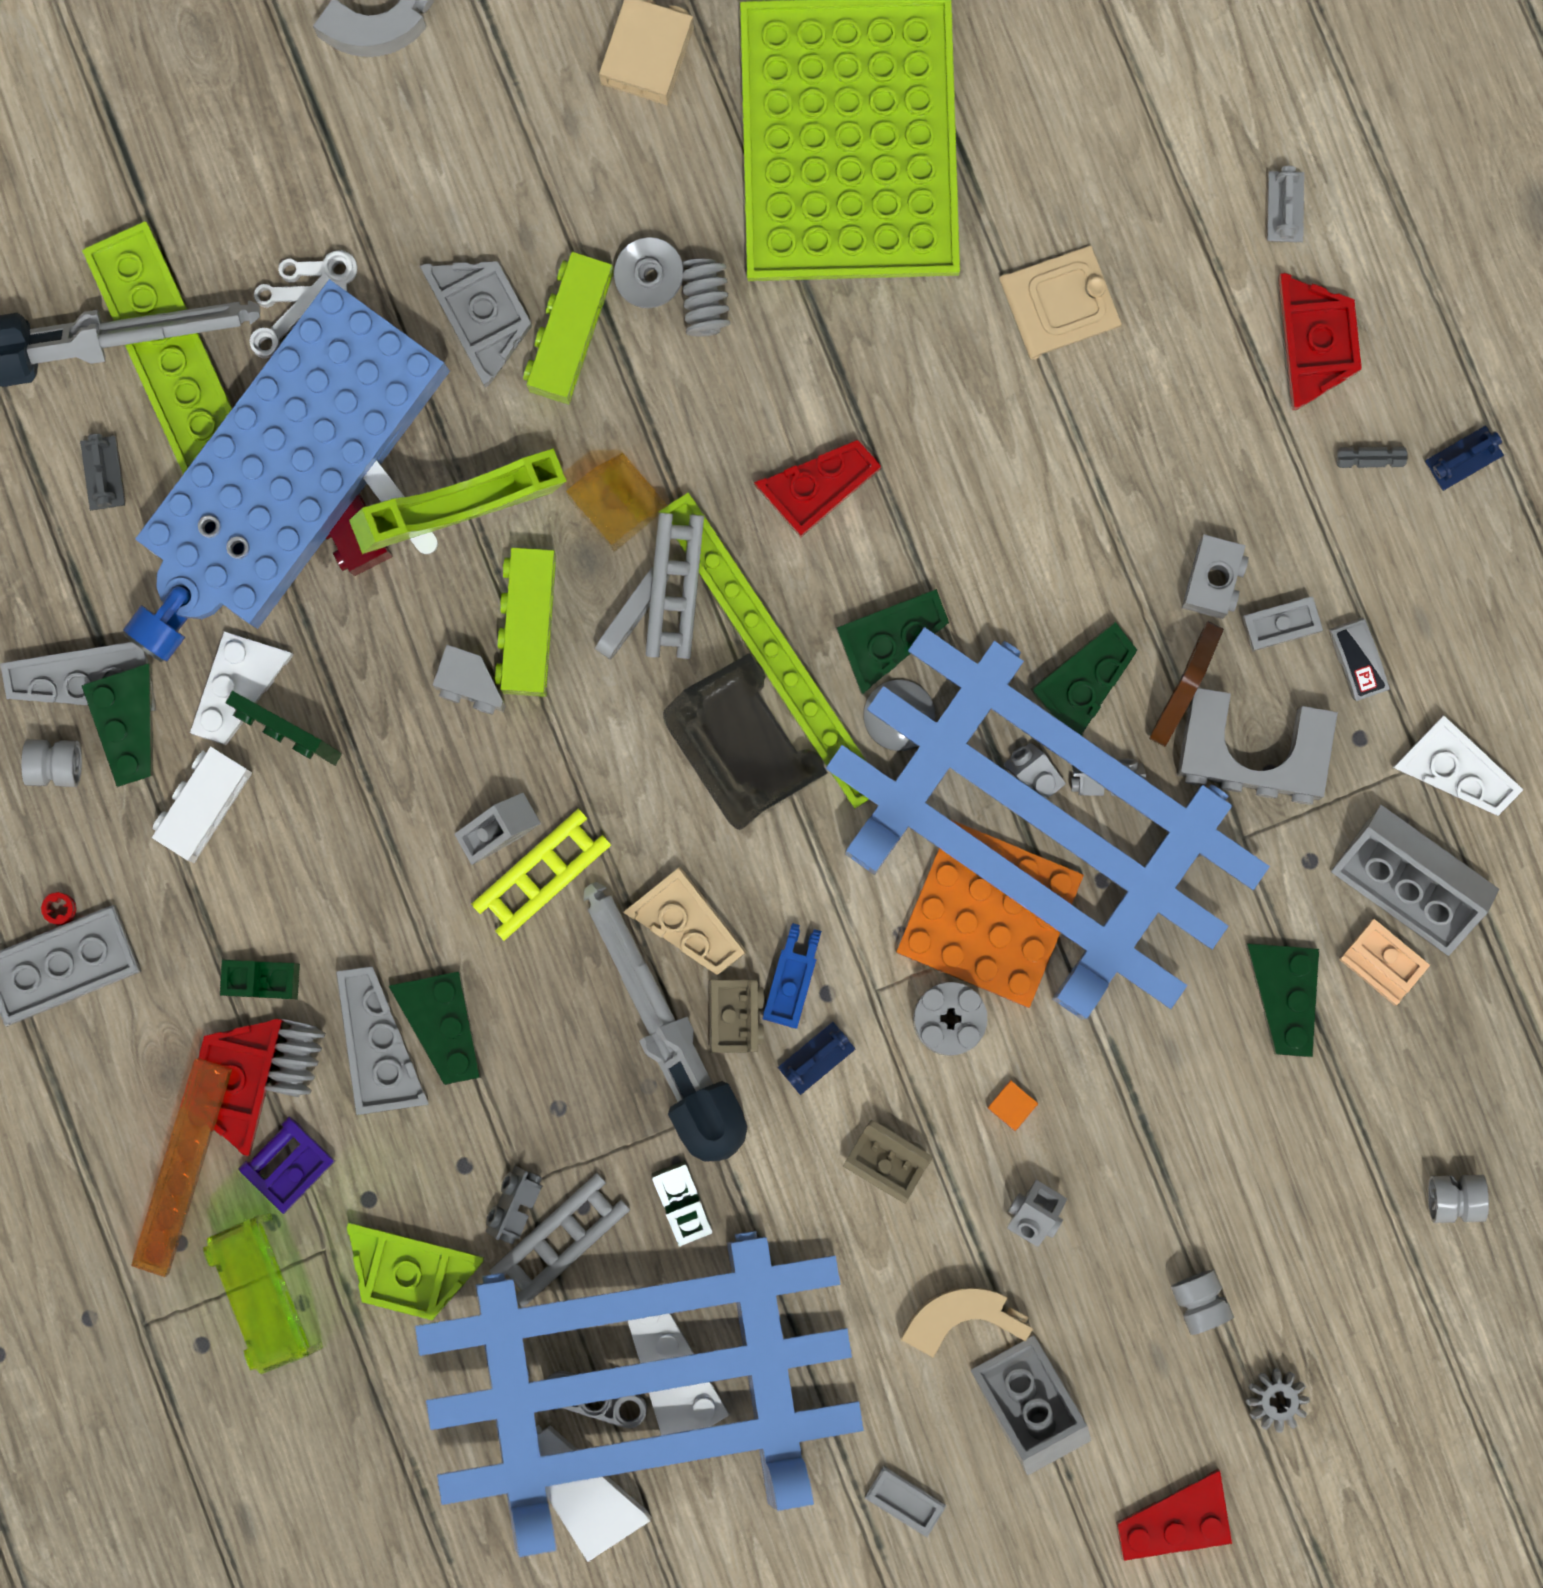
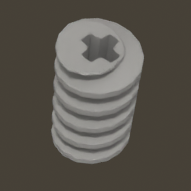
M712 259L683 261V267L687 268L683 272V280L688 282L683 287V293L689 296L684 301V307L690 310L685 315V321L692 325L686 329V334L697 337L719 334L721 328L730 325L729 320L720 318V314L729 311V307L719 304V300L728 297V292L718 290V286L727 283V278L717 276V272L727 268L726 264L718 263Z
M282 1018L291 1027L279 1030L278 1034L287 1039V1042L275 1044V1048L284 1055L283 1057L272 1058L271 1060L273 1064L280 1068V1071L268 1072V1077L277 1083L276 1085L265 1086L264 1089L295 1097L311 1094L312 1090L304 1085L303 1081L314 1080L315 1075L306 1070V1068L318 1065L319 1061L310 1056V1053L320 1052L322 1047L313 1040L324 1038L326 1033L316 1026Z

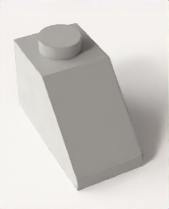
M521 793L493 805L454 835L471 865L522 838L541 823L525 794Z

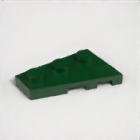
M937 589L836 627L861 694L865 693L872 685L911 654L908 650L924 627L936 634L949 623Z
M1113 622L1030 690L1049 714L1083 736V732L1100 710L1101 704L1112 687L1118 682L1136 654L1137 649L1118 624Z
M152 662L81 685L117 787L153 775V732L151 731Z
M231 691L225 702L235 709L232 716L249 726H252L254 721L265 726L262 733L280 743L285 737L295 743L292 748L294 751L310 760L315 754L336 766L342 753L319 738L234 691Z

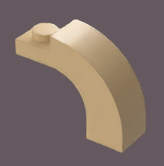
M960 1287L942 1292L924 1303L911 1317L900 1339L934 1358L946 1334L954 1326L967 1320L980 1319L989 1321L1024 1341H1027L1033 1328L1025 1324L1029 1317L1011 1307L1008 1308L1006 1313L1001 1310L1007 1300L1005 1295L986 1288Z

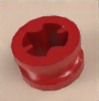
M60 892L51 893L42 901L41 913L49 923L65 925L71 922L76 915V903L67 894ZM63 899L66 902L63 907L68 908L65 915L59 914L55 919L52 916L55 911L50 910L51 904L53 902L60 903Z

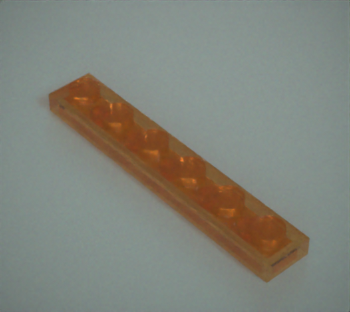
M201 1058L194 1059L131 1264L133 1267L162 1277H166L170 1273L230 1079L231 1068Z

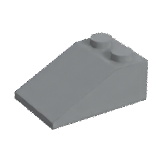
M1035 1336L971 1369V1373L1027 1476L1091 1441L1087 1424Z

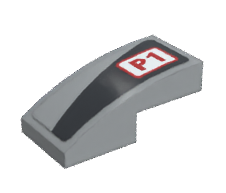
M1360 618L1329 629L1338 662L1343 665L1352 698L1355 701H1359L1390 690L1378 651L1365 619Z

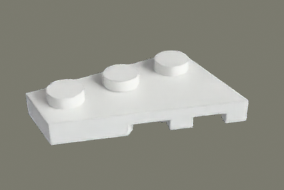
M224 632L190 733L227 745L243 724L242 721L232 716L235 709L225 703L231 691L256 703L262 694L269 689L274 682V678L283 666L287 665L293 654Z
M1444 715L1393 767L1497 816L1523 791L1512 778Z

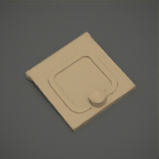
M1092 246L1011 274H1004L999 278L1030 360L1038 359L1044 353L1122 326ZM1086 289H1087V292L1089 293V295L1093 296V298H1091L1090 296L1087 295Z

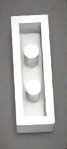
M211 746L207 752L203 750L197 756L192 765V769L195 770L188 782L182 781L172 796V799L175 800L168 813L163 811L153 825V830L156 831L152 836L154 840L192 863H195L252 774L251 771Z

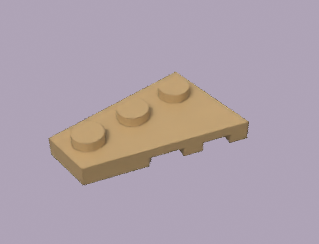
M681 867L623 912L649 928L650 931L659 937L664 938L679 948L683 953L716 975L722 973L747 953Z

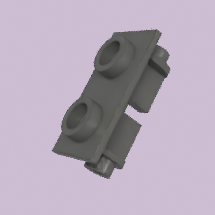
M102 434L88 435V440L80 441L90 511L125 506L116 436L102 438Z
M515 1165L512 1172H509L502 1182V1195L497 1206H493L487 1216L486 1225L488 1227L485 1232L495 1239H501L510 1244H513L515 1239H520L529 1215L518 1211L521 1204L531 1209L533 1208L543 1186L540 1184L542 1177L531 1172L528 1173Z

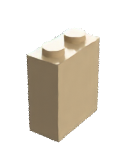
M624 0L599 72L601 85L668 106L694 29L693 16H690L688 11L678 6L665 8L656 5L654 0Z

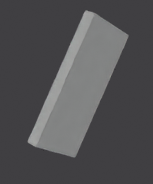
M111 905L0 951V1015L5 1026L8 1027L141 972L116 906Z

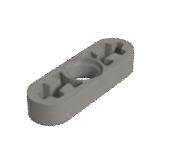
M654 566L646 574L596 645L595 650L608 659H612L650 607Z

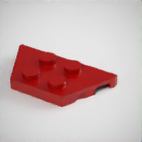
M1280 273L1278 278L1292 410H1298L1361 371L1355 299L1339 293L1332 294L1324 287L1313 283L1309 285L1291 278L1292 275Z
M273 1019L203 1037L186 1107L199 1118H202L215 1132L223 1136L245 1156H251L267 1092L264 1088L269 1084L270 1077H268V1072H272L273 1063L271 1060L275 1058L277 1051L275 1044H278L280 1039L278 1032L282 1030L284 1023L281 1019Z

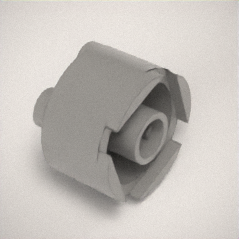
M954 982L942 983L929 989L919 999L914 1009L913 1026L921 1043L932 1052L944 1056L959 1055L971 1050L982 1039L987 1027V1011L978 993L970 987ZM947 1009H952L954 1016H959L960 1022L955 1023L952 1030L947 1029V1024L940 1021V1016L946 1015Z

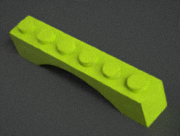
M553 448L521 458L486 474L445 488L414 496L393 498L364 507L349 521L361 552L364 554L552 494L567 481Z

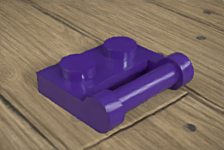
M290 1116L281 1124L283 1128L250 1162L245 1161L238 1168L282 1214H285L335 1162ZM294 1137L300 1145L265 1179L260 1174V1171Z

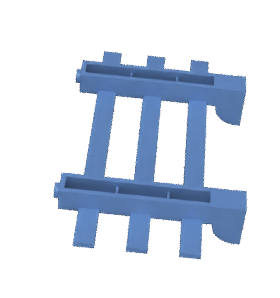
M924 627L908 652L961 689L937 723L884 686L867 708V711L919 746V749L896 782L843 745H841L825 768L826 770L878 805L875 812L847 848L845 855L875 875L908 827H910L1085 949L1079 961L1052 998V1000L1081 1020L1087 1019L1117 972L1163 1005L1172 1009L1188 985L1136 950L1134 947L1159 913L1213 950L1228 928V925L1175 889L1198 854L1204 856L1251 890L1255 889L1270 867L1217 830V827L1232 807L1226 801L1229 796L1212 784L1209 788L1202 785L1197 789L1186 807L1182 806L1010 687L1008 684L1024 662L1019 658L1021 652L1006 641H1003L1001 645L994 641L977 664ZM991 709L1168 831L1144 867L967 744ZM950 768L1126 890V893L1103 926L926 804V801Z
M756 1231L735 1234L736 1241L727 1242L731 1273L518 1308L514 1279H505L504 1273L482 1276L483 1283L475 1284L480 1315L415 1326L419 1356L484 1345L491 1389L426 1400L430 1430L495 1419L502 1460L500 1464L437 1474L441 1505L507 1494L515 1550L519 1557L557 1551L551 1514L546 1497L545 1487L758 1449L760 1451L768 1505L777 1511L814 1505L809 1475L804 1459L801 1456L799 1442L864 1431L859 1401L794 1412L788 1369L852 1358L848 1329L844 1328L783 1339L776 1295L840 1285L836 1256L771 1266L767 1237H757ZM736 1302L743 1346L529 1382L522 1338ZM748 1376L754 1419L540 1456L534 1412Z

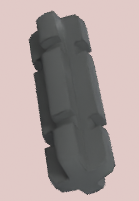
M1341 447L1337 450L1336 462L1339 468H1352L1353 465H1356L1357 468L1386 467L1387 464H1390V467H1404L1407 464L1408 458L1405 447H1392L1390 450H1387V447H1358L1356 450H1353V447Z

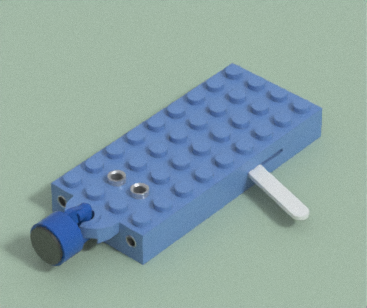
M329 279L135 538L150 552L163 560L157 572L156 585L163 605L156 614L141 605L123 628L124 636L162 663L163 661L168 662L186 638L179 630L188 618L202 620L214 615L223 605L239 618L258 629L366 484L369 485L381 502L405 497L382 468L381 464L449 374L450 370L445 363ZM432 532L410 539L423 554L433 553L438 546L437 538Z

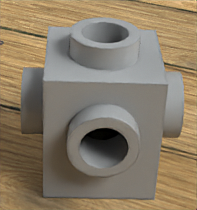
M1036 1180L1025 1196L1019 1193L1011 1204L1008 1212L1013 1214V1217L1007 1229L1039 1247L1046 1235L1053 1238L1061 1226L1063 1219L1059 1215L1067 1198Z

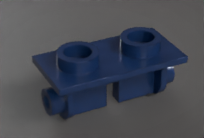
M1485 425L1425 460V463L1442 491L1503 457L1504 454L1498 446L1502 444V440L1496 431L1490 433Z
M832 1022L777 1068L801 1095L856 1049L845 1034Z

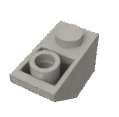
M446 645L433 682L434 688L440 691L439 697L454 703H459L461 698L474 702V709L493 715L494 710L504 712L506 705L482 657Z

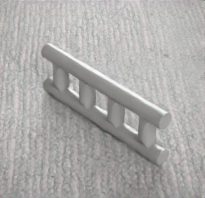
M659 513L645 656L660 657V647L671 646L677 647L678 658L690 659L704 516L690 515L689 526L672 525L673 514ZM671 539L688 540L686 561L669 560ZM667 575L684 576L682 597L665 596ZM664 610L681 611L679 633L662 632Z
M597 1172L489 1270L491 1274L504 1273V1276L507 1274L510 1278L514 1279V1283L521 1289L516 1294L517 1304L521 1308H524L630 1211V1208L622 1200L612 1206L598 1191L606 1182ZM588 1200L602 1217L585 1231L572 1214ZM561 1225L575 1242L558 1255L544 1239ZM534 1249L548 1266L531 1280L518 1263Z

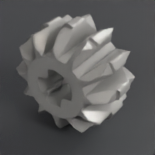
M1273 1369L1272 1381L1269 1380L1266 1374L1260 1373L1258 1376L1263 1386L1260 1388L1256 1384L1251 1383L1249 1389L1258 1393L1257 1397L1246 1399V1404L1259 1406L1250 1413L1251 1418L1255 1420L1264 1416L1261 1421V1427L1265 1430L1274 1421V1427L1278 1433H1282L1284 1430V1420L1292 1429L1296 1428L1297 1422L1292 1416L1297 1414L1305 1418L1307 1413L1298 1408L1299 1404L1310 1402V1398L1307 1396H1297V1394L1305 1389V1384L1297 1382L1292 1385L1295 1374L1288 1372L1282 1380L1279 1369ZM1275 1392H1279L1280 1395L1286 1398L1285 1405L1280 1403L1282 1408L1278 1410L1269 1403L1271 1396L1276 1398Z

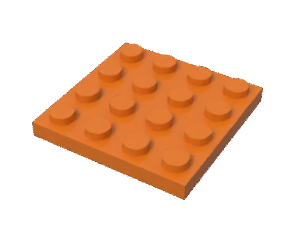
M951 820L1072 905L1084 877L1083 874ZM939 848L896 953L1030 1008L1060 932Z

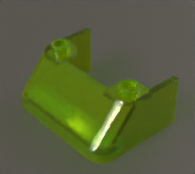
M271 1213L255 1216L207 1237L208 1245L203 1247V1252L209 1266H216L245 1340L247 1349L243 1350L247 1365L251 1371L257 1369L260 1375L312 1355L324 1348L322 1342L310 1346L263 1226L264 1223L273 1220Z

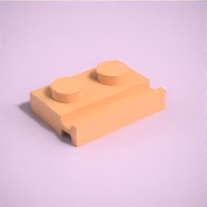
M1375 919L1368 923L1339 959L1394 1006L1401 1002L1405 994L1410 991L1430 966V964Z

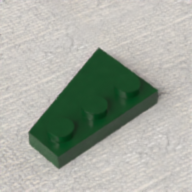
M1245 944L1253 967L1256 987L1259 990L1263 1005V1013L1274 1055L1313 1057L1319 949Z
M458 971L390 985L389 988L443 1084L448 1085L481 1078L461 973Z

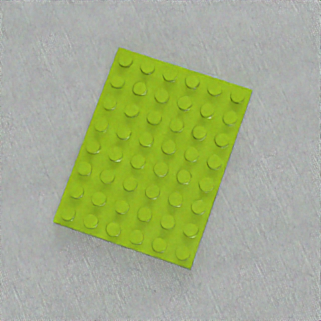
M783 0L740 2L747 281L959 276L960 256L952 0Z

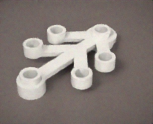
M336 250L329 253L323 261L296 262L293 259H285L280 263L278 270L282 279L286 282H295L300 276L321 277L312 286L272 287L268 284H261L255 289L254 298L264 308L273 306L275 302H295L270 329L259 328L252 333L250 346L258 357L264 359L271 358L280 346V340L298 322L329 279L347 291V284L353 281L357 274V264L351 254L346 251ZM338 264H344L346 270L343 274H335L334 267ZM289 265L296 267V272L292 276L284 274V269ZM265 290L272 293L268 301H261L259 299L261 292ZM263 340H271L272 347L269 350L260 349V344Z

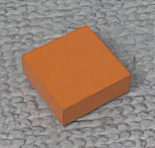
M1010 1080L987 1108L1012 1130L1016 1131L1038 1103Z

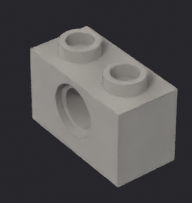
M1204 534L1199 540L1182 608L1224 619L1228 614V610L1234 612L1240 591L1234 590L1237 576L1244 577L1249 557L1243 556L1246 545ZM1211 570L1221 571L1226 578L1225 585L1215 586L1211 584L1208 579V572Z

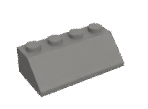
M1382 805L1363 825L1331 871L1448 956L1489 912L1499 891V888Z

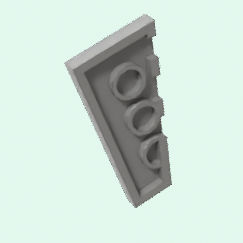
M133 642L0 663L6 699L88 705L81 685L148 664V659L145 651ZM151 682V695H152V708H151V711H156V704H155L154 693H153V687H152V682Z

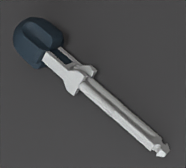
M248 301V305H240V302L103 323L98 310L83 312L73 323L31 329L29 322L18 313L0 315V387L32 383L37 376L38 363L74 357L91 364L105 362L106 356L103 348L239 327L245 321H249L252 324L260 318L259 304Z
M598 882L592 883L585 888L583 900H589L591 903L588 912L649 1033V1036L644 1037L639 1042L645 1054L658 1062L678 1101L669 1108L668 1116L680 1140L692 1156L704 1162L728 1159L738 1151L746 1139L747 1123L743 1111L728 1083L724 1081L712 1083L693 1045L694 1029L688 1017L675 1021L612 896L606 897L603 891L607 888Z

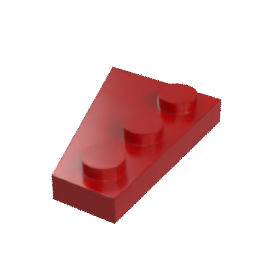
M856 440L819 455L818 458L785 469L784 472L772 477L756 481L754 486L801 538L881 469V465L860 441Z
M1219 1469L1207 1474L1206 1477L1191 1485L1184 1486L1174 1494L1116 1522L1122 1559L1124 1561L1232 1544Z

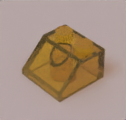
M623 453L593 468L566 491L568 499L613 552L658 516L660 510L668 506Z

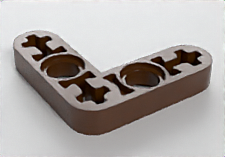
M1209 621L1205 624L1185 670L1149 737L1150 740L1166 747L1205 676L1223 633V628Z

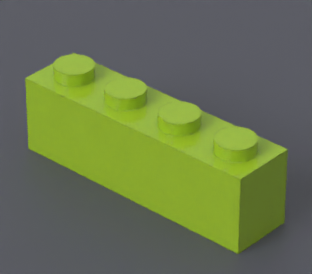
M571 252L569 261H562L557 276V281L561 282L558 293L551 294L546 308V314L550 315L546 328L542 326L539 328L535 340V347L539 349L535 361H528L523 380L527 381L526 385L530 393L570 405L614 275L612 264L575 252Z
M511 548V557L504 558L503 578L509 579L508 593L502 592L500 612L501 614H506L505 628H499L498 649H504L503 663H497L495 671V684L501 685L503 694L546 697L557 557L554 550Z

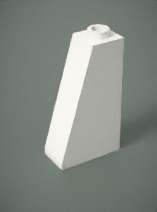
M539 1425L536 1426L540 1456L578 1450L552 1426H548L544 1430ZM608 1476L545 1487L548 1500L587 1562L651 1520L649 1512Z

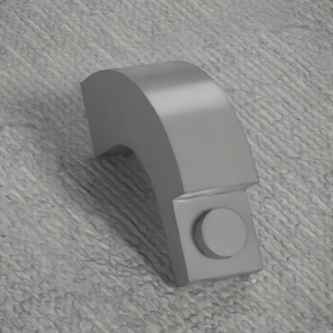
M331 0L313 25V28L318 38L339 51L361 57L383 56L408 46L422 34L427 27L420 12H427L434 0H400L392 9L379 15H362L352 11L337 0Z

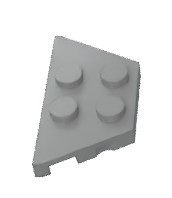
M498 261L480 262L479 264L472 265L467 262L432 266V264L421 265L420 268L484 387L489 386L532 327Z

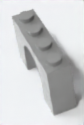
M1203 688L1197 689L1188 707L1177 776L1186 777L1185 783L1206 786L1207 781L1221 783L1220 789L1232 792H1242L1243 787L1257 790V796L1277 799L1278 793L1292 796V802L1313 805L1314 800H1320L1324 797L1338 712L1301 706L1296 712L1291 747L1284 762L1271 770L1256 771L1240 765L1231 756L1225 743V726L1231 693Z

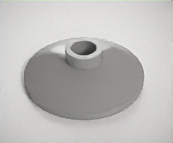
M647 237L633 241L622 250L615 263L614 281L617 290L626 301L640 308H656L664 305L677 294L681 287L684 272L682 259L676 249L664 240ZM651 270H656V279L647 281V273Z
M892 680L883 683L867 699L864 708L865 727L871 738L886 749L893 751L913 749L918 745L867 711V708L883 686L935 721L933 702L928 693L913 682Z

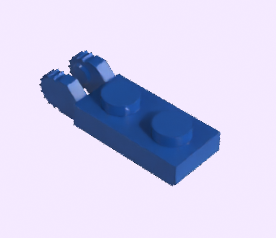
M792 923L785 950H781L762 1019L797 1029L817 960L814 957L822 931L814 929L813 933L810 934L809 948L806 956L793 953L795 942L798 941L800 925Z

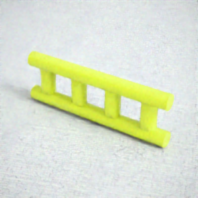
M579 808L471 903L479 914H482L489 907L503 924L495 932L503 941L510 937L611 846L603 835L593 841L580 827L587 820V817ZM570 836L583 852L569 865H566L553 849ZM543 860L556 876L540 890L526 873ZM516 884L529 900L513 914L499 897Z

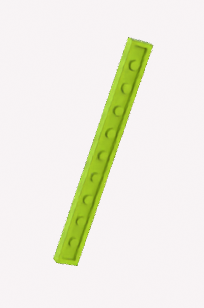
M689 492L659 511V513L673 514L672 525L689 526L690 515L704 516ZM704 516L699 575L825 766L827 767L841 745L865 760ZM676 539L686 554L688 540ZM831 773L854 810L869 801L864 795Z

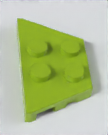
M351 1222L347 1225V1233L350 1236L353 1262L358 1275V1286L362 1303L428 1320L436 1318L481 1266L485 1258Z

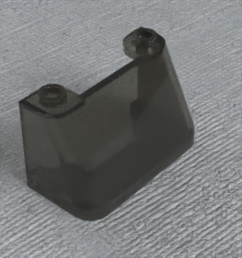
M750 653L684 689L663 712L664 722L669 732L727 821L738 830L754 823L822 779L828 773L818 753L807 748L799 751L795 750L761 698L759 692L764 687L765 672L761 665L754 661Z

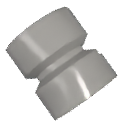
M27 739L23 746L21 762L24 784L26 786H47L52 780L55 786L77 787L82 771V752L79 741L61 740L55 742L52 747L48 740Z
M1451 1175L1431 1176L1428 1186V1202L1432 1222L1454 1223L1458 1217H1461L1463 1222H1486L1489 1198L1484 1175H1462L1459 1181H1456Z
M1214 1269L1193 1275L1171 1286L1178 1306L1187 1308L1184 1320L1190 1335L1213 1329L1234 1318L1226 1298L1218 1297L1222 1286Z

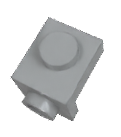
M1032 743L1015 750L1010 759L1004 763L1005 768L1015 778L1046 799L1066 784L1045 753Z

